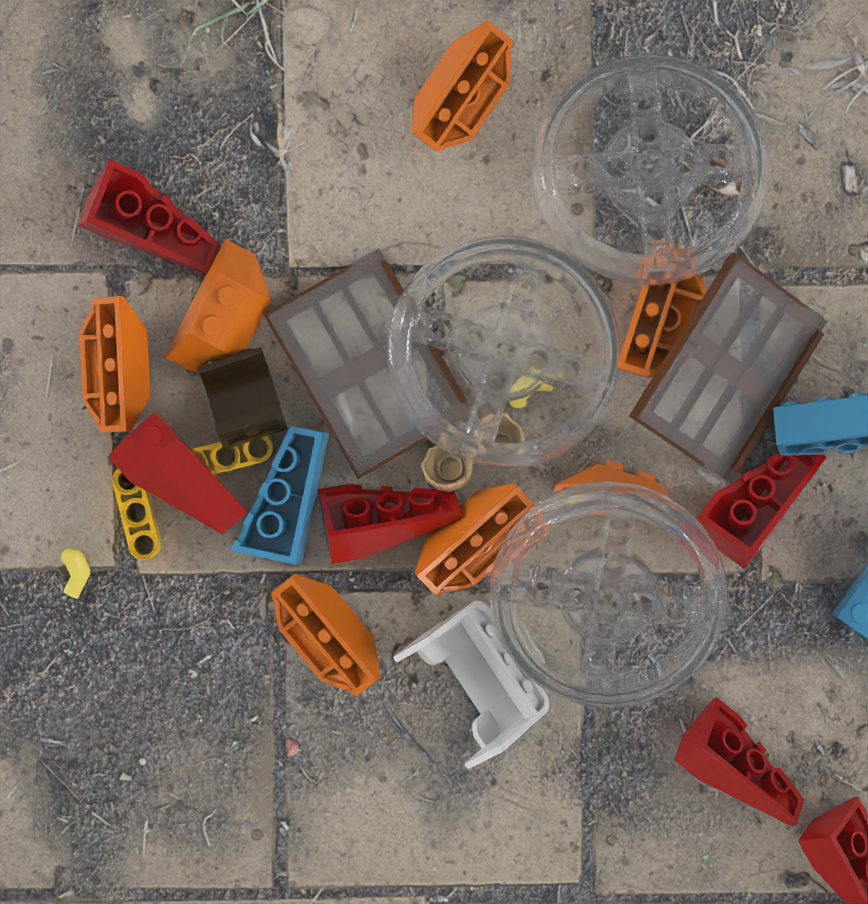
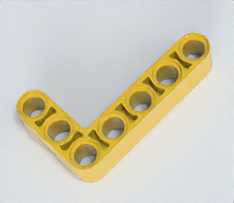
M270 436L261 438L268 445L267 454L261 458L255 457L250 451L253 441L233 447L235 460L228 466L223 465L218 459L219 450L222 448L221 442L193 448L192 450L214 474L268 461L274 454L275 444ZM117 469L113 475V487L128 548L135 558L148 560L156 556L162 548V538L151 494L137 485L133 489L124 487L121 481L123 473ZM133 503H140L144 506L146 515L142 521H135L131 518L129 510ZM142 535L149 536L154 542L153 550L149 554L142 553L138 549L137 542Z

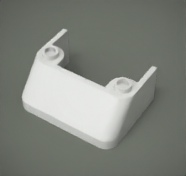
M476 600L466 605L422 634L393 657L396 662H399L418 652L420 657L430 665H437L445 660L481 715L473 722L472 731L475 740L482 749L465 763L467 769L505 751L549 710V699L546 692L491 609L482 601Z

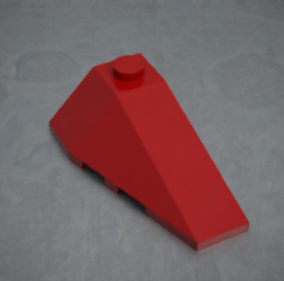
M111 159L108 160L92 188L77 226L106 239L206 275L220 245L191 217H187L173 205L171 199L165 194L162 195L154 188L143 174Z
M154 411L108 456L130 482L222 535L248 513L159 412Z
M777 452L768 458L765 463L752 471H748L728 487L717 491L698 515L696 521L718 551L743 569H746L827 457L822 454L780 456V453Z
M346 484L318 489L331 564L367 558L462 519L455 491L445 492L436 489L414 488L410 492L393 491L392 486H381V490L362 489V484Z
M719 698L712 699L682 735L674 761L698 780L792 827L796 826L804 798L781 768H774L763 754L766 749L761 742L755 744L744 730L747 724L741 716Z
M853 797L812 820L798 842L814 870L846 904H868V814L859 797Z

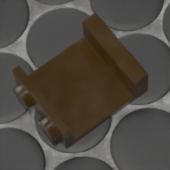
M261 347L244 349L237 355L225 359H214L206 363V365L197 367L216 423L214 424L224 450L288 430Z

